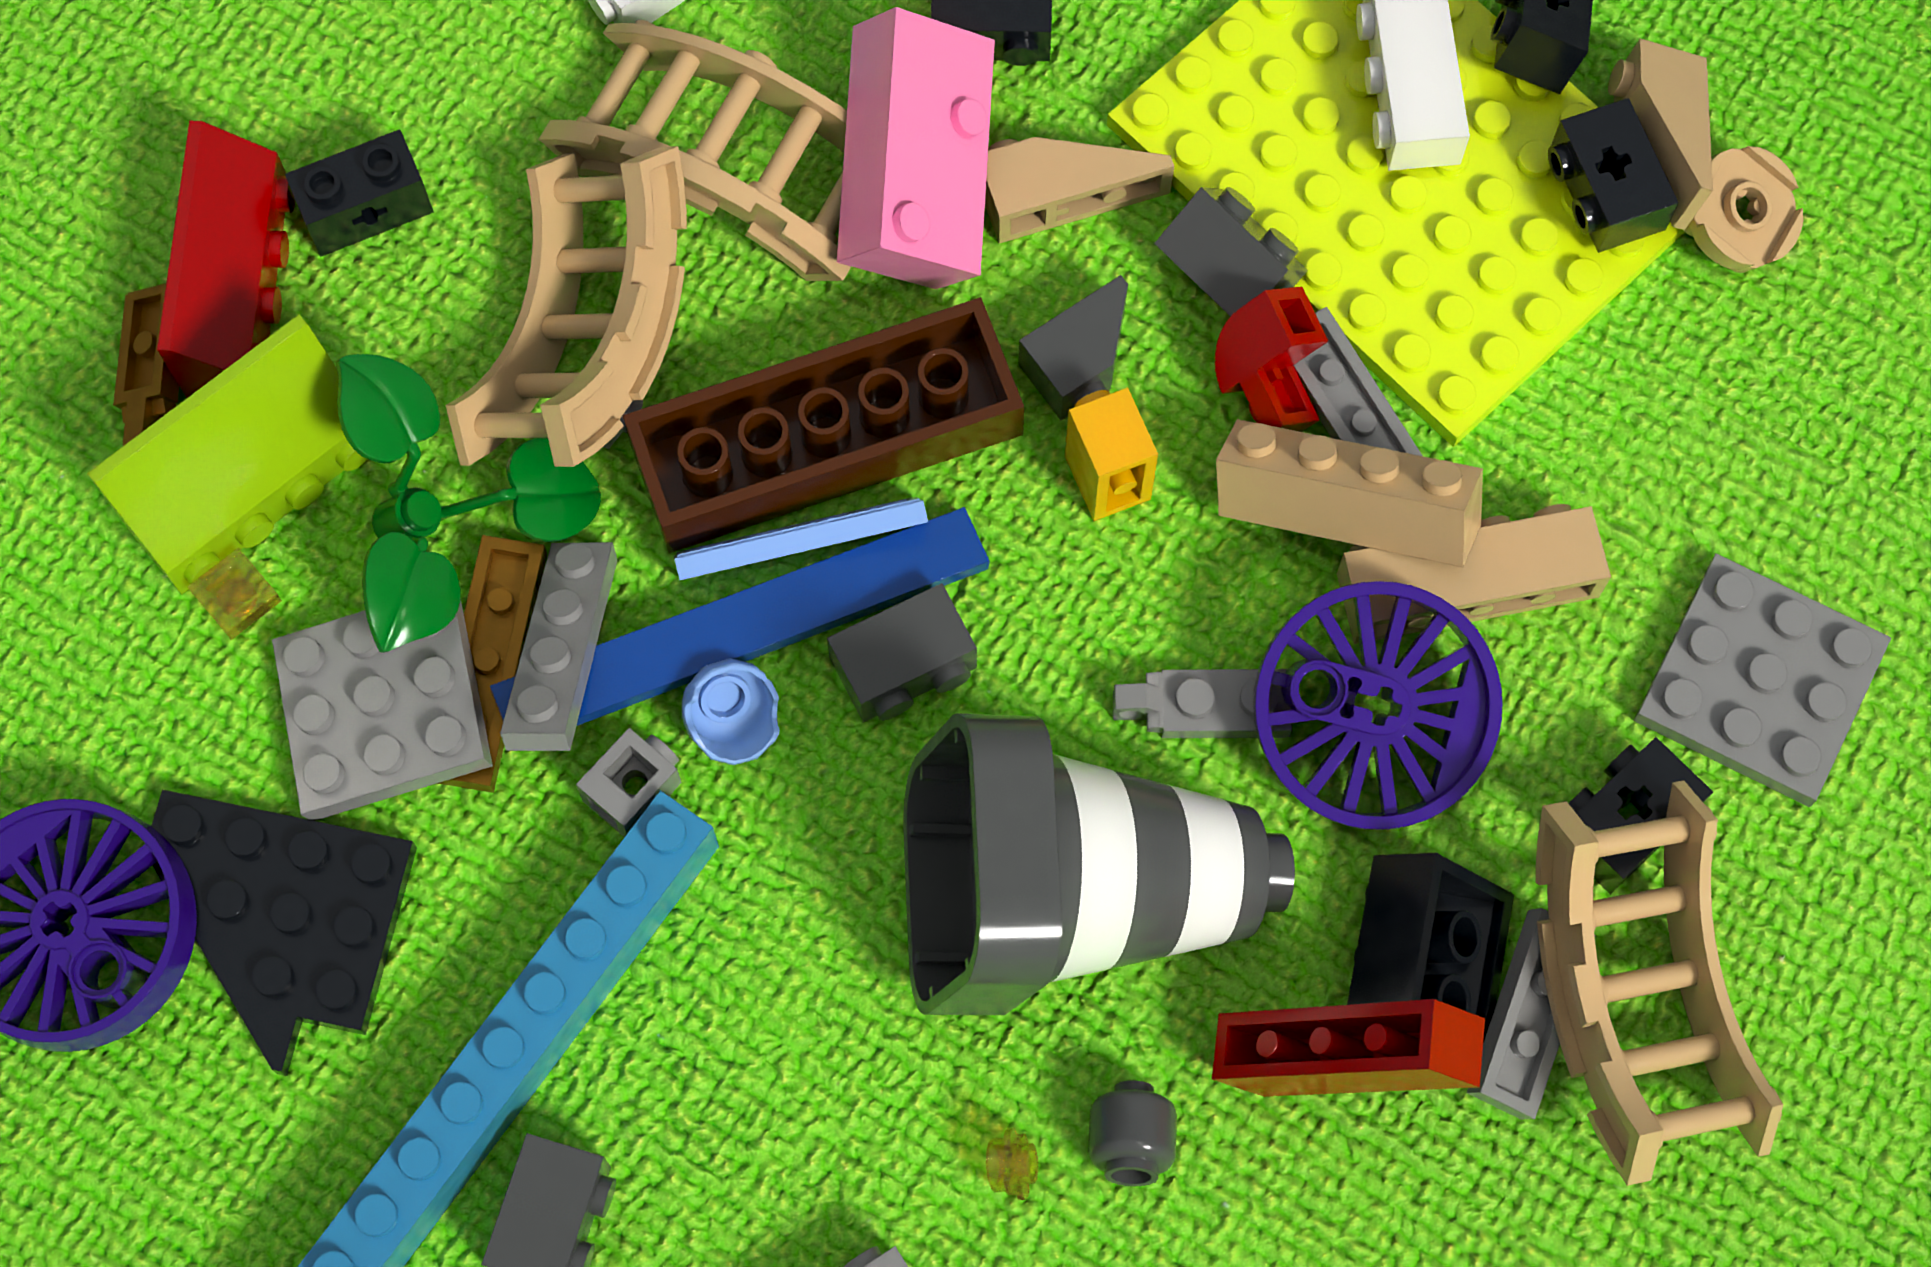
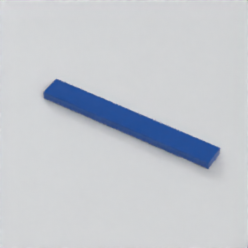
M965 507L928 520L927 523L915 525L597 645L577 726L686 685L706 665L729 658L744 662L901 603L941 583L945 586L987 570L990 563L989 558ZM516 676L490 685L491 693L502 721H504Z

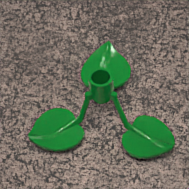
M371 354L346 355L336 361L338 373V417L342 431L351 447L362 457L384 464L393 463L407 453V458L396 481L388 486V491L392 497L381 502L373 512L372 526L378 539L369 548L364 559L362 571L366 617L379 652H389L402 645L439 632L454 619L459 609L461 588L453 565L445 556L439 553L426 552L428 541L425 537L437 530L440 521L502 501L514 500V523L523 535L541 542H557L576 535L595 518L601 503V492L599 491L597 480L584 462L579 463L575 467H555L548 438H534L526 441L511 453L507 462L506 473L512 488L497 490L447 506H440L438 499L422 488H408L407 484L421 457V450L416 442L432 437L440 426L439 406L432 389L413 369L387 357Z

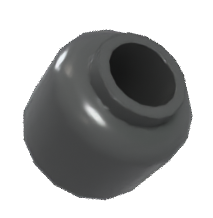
M1134 1080L1119 1082L1115 1085L1114 1091L1103 1094L1094 1101L1090 1109L1088 1153L1092 1164L1104 1172V1176L1108 1181L1123 1186L1150 1185L1158 1180L1159 1174L1167 1171L1175 1162L1176 1110L1170 1100L1154 1093V1087L1151 1084Z

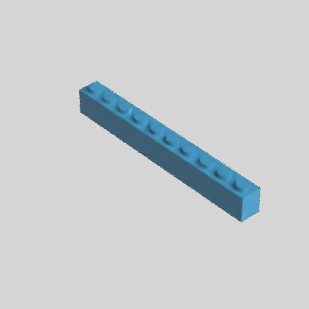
M661 790L298 1267L405 1266L719 848L714 828Z

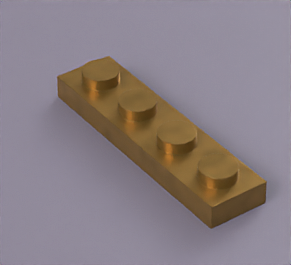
M482 535L464 618L493 766L437 784L494 793L504 743L500 734L503 721L492 696L490 685L516 676L547 557V551L543 544Z

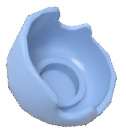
M732 658L725 659L701 668L685 688L682 699L683 723L689 737L711 760L730 765L758 759L776 741L780 733L777 721L779 696L772 681L767 679L765 673L754 664Z

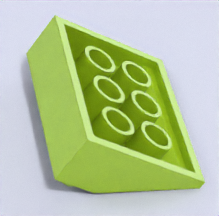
M298 314L87 474L136 541L180 594L183 595L192 587H201L212 581L222 570L225 561L242 548H252L260 544L270 535L274 524L293 509L300 510L312 504L322 494L324 485L344 470L352 471L357 469L368 459L362 457L351 447L342 431L337 409V368L309 325Z

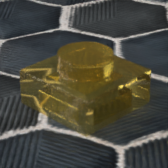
M239 548L188 586L194 597L230 640L234 639L282 601L276 591Z

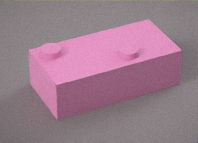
M894 7L853 26L837 263L932 289L943 288L981 275L994 39L898 7Z

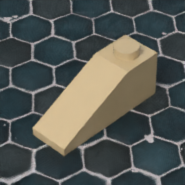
M1640 38L1627 59H1620L1615 64L1608 83V93L1614 96V102L1626 98L1630 99L1679 202L1670 222L1673 227L1685 230L1713 191L1707 58Z
M1032 137L1019 142L1015 139L1001 140L988 147L985 207L1000 244L1169 194L1172 187L1174 163L1171 155L1041 137Z

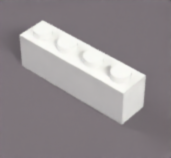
M1362 0L1363 3L1358 4L1356 10L1357 32L1360 41H1369L1371 57H1366L1365 85L1368 94H1377L1379 112H1374L1373 138L1376 149L1385 148L1388 171L1461 165L1470 134L1448 0Z

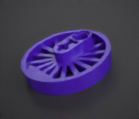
M1374 581L1346 585L1331 590L1303 606L1284 623L1268 645L1262 657L1254 686L1253 713L1257 737L1270 767L1280 782L1302 804L1332 821L1363 829L1380 830L1410 826L1425 821L1455 804L1469 791L1485 770L1494 752L1502 722L1503 703L1499 673L1494 658L1478 630L1466 616L1441 597L1415 586L1397 582ZM1369 595L1396 597L1379 662L1377 659ZM1350 598H1354L1362 665L1328 608ZM1411 602L1429 610L1434 616L1395 665ZM1316 615L1344 665L1331 662L1295 633L1309 619ZM1447 624L1458 636L1463 646L1407 677ZM1288 645L1305 659L1295 662L1286 670L1285 674L1274 671L1284 648ZM1463 663L1456 688L1416 693V689ZM1319 670L1328 678L1330 690L1324 702L1310 707L1300 697L1299 684L1303 676L1308 672ZM1271 684L1281 686L1284 701L1291 710L1269 713V691ZM1380 688H1382L1381 698L1391 702L1388 714H1377L1372 723L1373 712L1369 709L1355 706V698L1357 693L1377 696ZM1453 701L1449 717L1418 709V706ZM1311 720L1329 722L1328 725L1279 753L1272 735L1271 726ZM1414 722L1444 729L1445 732L1441 745L1414 726ZM1344 732L1306 784L1302 786L1286 765ZM1404 736H1407L1437 759L1431 785L1404 740ZM1356 744L1340 808L1331 806L1317 798L1316 795ZM1389 745H1391L1422 801L1397 810ZM1373 747L1382 813H1358L1355 811Z
M80 799L44 801L17 810L0 820V896L31 912L0 911V927L18 928L0 934V955L15 950L0 962V990L24 971L0 1013V1034L20 1044L41 1050L73 1052L103 1046L133 1032L159 1011L170 998L183 977L193 951L197 925L196 900L189 874L182 859L164 836L146 822L125 811L94 801ZM92 819L110 821L111 823L86 864ZM68 831L62 868L56 840ZM130 832H135L146 844L106 875ZM38 855L45 881L30 863ZM158 861L165 878L164 881L116 896ZM17 873L37 900L4 882ZM169 899V922L111 919ZM74 914L70 919L71 925L73 926L74 930L70 935L66 936L70 929L65 921L68 919L69 916ZM123 935L166 938L158 962L156 963L135 952ZM116 959L119 964V973L116 980L111 986L100 990L98 986L100 969L109 961ZM69 979L81 1027L60 1031ZM45 981L38 1031L18 1028ZM96 1002L117 1010L100 1020Z

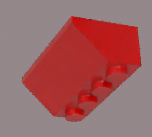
M189 120L157 351L186 398L268 338L271 324L279 323L282 311V297L279 287H276L278 268H285L287 266L289 257V240L287 232L283 231L285 212L292 213L296 203L285 176L286 171L277 152L206 122Z

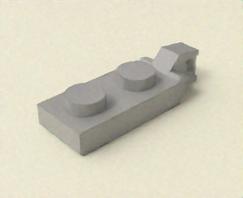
M1258 669L1162 670V672L1146 673V683L1116 684L1114 686L1113 719L1147 720V732L1162 733V738H1258L1253 713L1254 686ZM1275 669L1274 671L1285 674L1287 669ZM1271 684L1269 691V713L1291 710L1284 701L1281 686ZM1292 723L1271 726L1273 738L1290 737Z

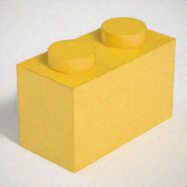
M1128 387L1111 394L1108 390L1092 392L1077 401L1074 408L1068 411L1065 459L1093 521L1149 501L1152 497L1158 452Z

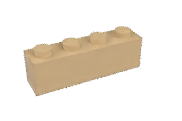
M1239 419L1236 420L1216 459L1219 516L1458 567L1464 566L1481 527L1483 468Z
M1568 504L1545 507L1537 511L1533 517L1510 521L1508 516L1503 515L1481 520V527L1463 567L1354 545L1349 549L1350 552L1343 553L1337 571L1340 587L1361 582L1384 581L1412 585L1426 590L1453 605L1470 622L1599 598L1611 578L1592 506L1571 510ZM1369 595L1375 640L1385 639L1396 597ZM1350 598L1343 602L1353 642L1358 644L1359 636L1354 598ZM1411 602L1403 635L1421 632L1434 614Z

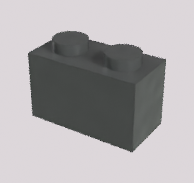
M1201 187L1154 244L1229 316L1265 290L1294 287L1308 271L1295 258L1299 252L1295 244L1278 230L1270 228L1266 231L1251 217L1255 212L1254 206L1233 188L1226 187L1223 190Z
M943 583L827 638L829 658L863 723L876 716L881 721L892 719L907 711L914 704L913 698L934 688L938 693L950 691L966 682L971 677L970 671L977 668V647Z
M527 1133L481 1265L483 1267H590L595 1246L586 1241L594 1217L604 1218L606 1216L616 1187V1178L608 1176L611 1166L603 1156Z

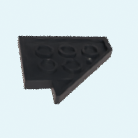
M162 790L151 826L173 846L189 874L194 889L197 910L195 939L271 1069L279 1075H288L302 1022L366 1035L417 850L414 842ZM157 861L152 866L160 880L164 881L162 869Z

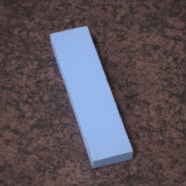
M910 497L679 551L674 556L679 580H684L927 523L928 519L924 501L918 497Z

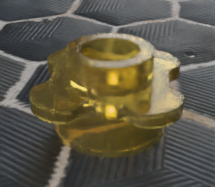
M1006 1128L1004 1138H991L988 1143L986 1169L988 1182L993 1192H1006L1007 1195H1017L1018 1200H1027L1029 1184H1035L1037 1181L1038 1155L1036 1147L1033 1143H1028L1025 1133L1017 1134L1015 1128Z

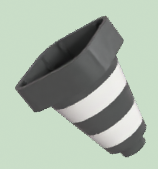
M956 713L950 717L919 751L909 771L903 815L909 971L913 997L918 1010L923 1015H1006L1050 982L1250 938L1260 927L1265 912H1283L1290 903L1295 881V863L1290 841L1282 833H1266L1263 822L1254 808L1055 755L1052 752L1047 727L1038 716Z

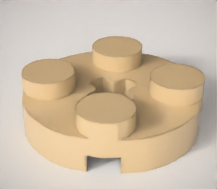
M1761 147L1732 148L1712 156L1713 191L1684 231L1694 237L1699 248L1711 260L1738 273H1744L1783 258L1796 244L1803 226V208L1796 210L1795 198L1792 193L1793 190L1799 187L1791 170L1779 157ZM1744 196L1748 198L1750 202L1747 205V211L1753 216L1752 221L1749 219L1743 220L1739 216L1736 209L1737 199Z

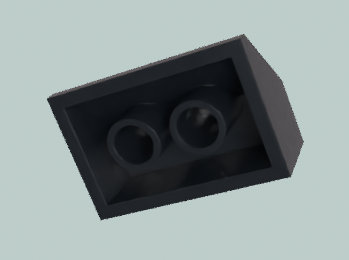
M1438 853L1373 855L1369 883L1365 892V906L1358 946L1354 954V968L1347 1005L1436 999L1485 1018L1484 1043L1497 1004L1514 894Z

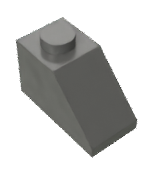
M1121 275L1019 340L1018 365L1060 420L1068 417L1069 409L1074 408L1077 401L1095 391H1109L1111 389L1128 283Z

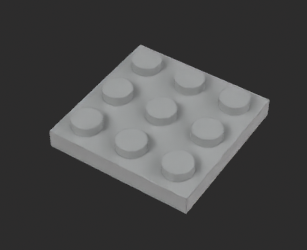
M1716 553L1694 594L1633 721L1795 801L1811 807L1817 801L1891 637Z
M461 601L454 619L445 628L433 635L407 643L389 652H379L371 634L365 610L272 639L300 813L306 819L316 821L493 766Z

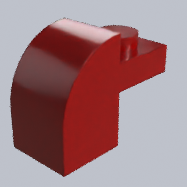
M1302 286L1265 290L1243 305L1224 324L1215 351V372L1222 394L1244 391L1249 402L1250 413L1256 423L1303 432L1320 419L1294 365L1328 342Z

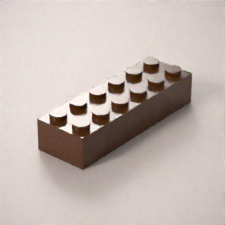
M980 297L622 416L630 445L668 553H672L1022 436L1024 404L983 300Z

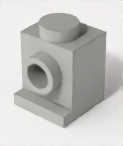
M628 728L579 780L576 787L583 802L625 837L660 790L670 796L682 783L678 770L675 767L679 762V758L656 736L651 734L644 741L633 730ZM634 777H641L648 781L636 795L628 794L625 791L626 783Z

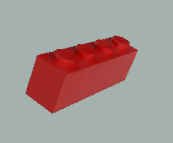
M1436 999L1219 1013L1212 1080L1263 1097L1479 1088L1485 1018Z

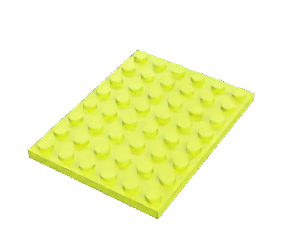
M1239 0L1108 113L1107 126L1133 150L1171 155L1174 163L1172 187L1187 201H1190L1201 187L1223 190L1226 187H1231L1243 195L1255 208V212L1251 217L1266 231L1270 228L1278 230L1298 248L1299 252L1295 258L1308 271L1294 287H1303L1314 312L1327 307L1363 364L1452 447H1455L1685 233L1684 230L1673 227L1671 222H1669L1665 231L1599 253L1597 252L1590 235H1584L1575 222L1572 211L1573 198L1565 181L1559 182L1553 175L1548 160V149L1551 147L1560 120L1599 107L1570 81H1568L1561 94H1557L1495 69L1497 42L1491 40V32L1497 17L1478 0H1448L1470 134L1461 165L1388 171L1385 148L1376 149L1374 144L1372 122L1374 112H1379L1377 94H1368L1366 90L1364 65L1366 57H1371L1368 40L1360 41L1356 23L1357 5L1363 3V1Z

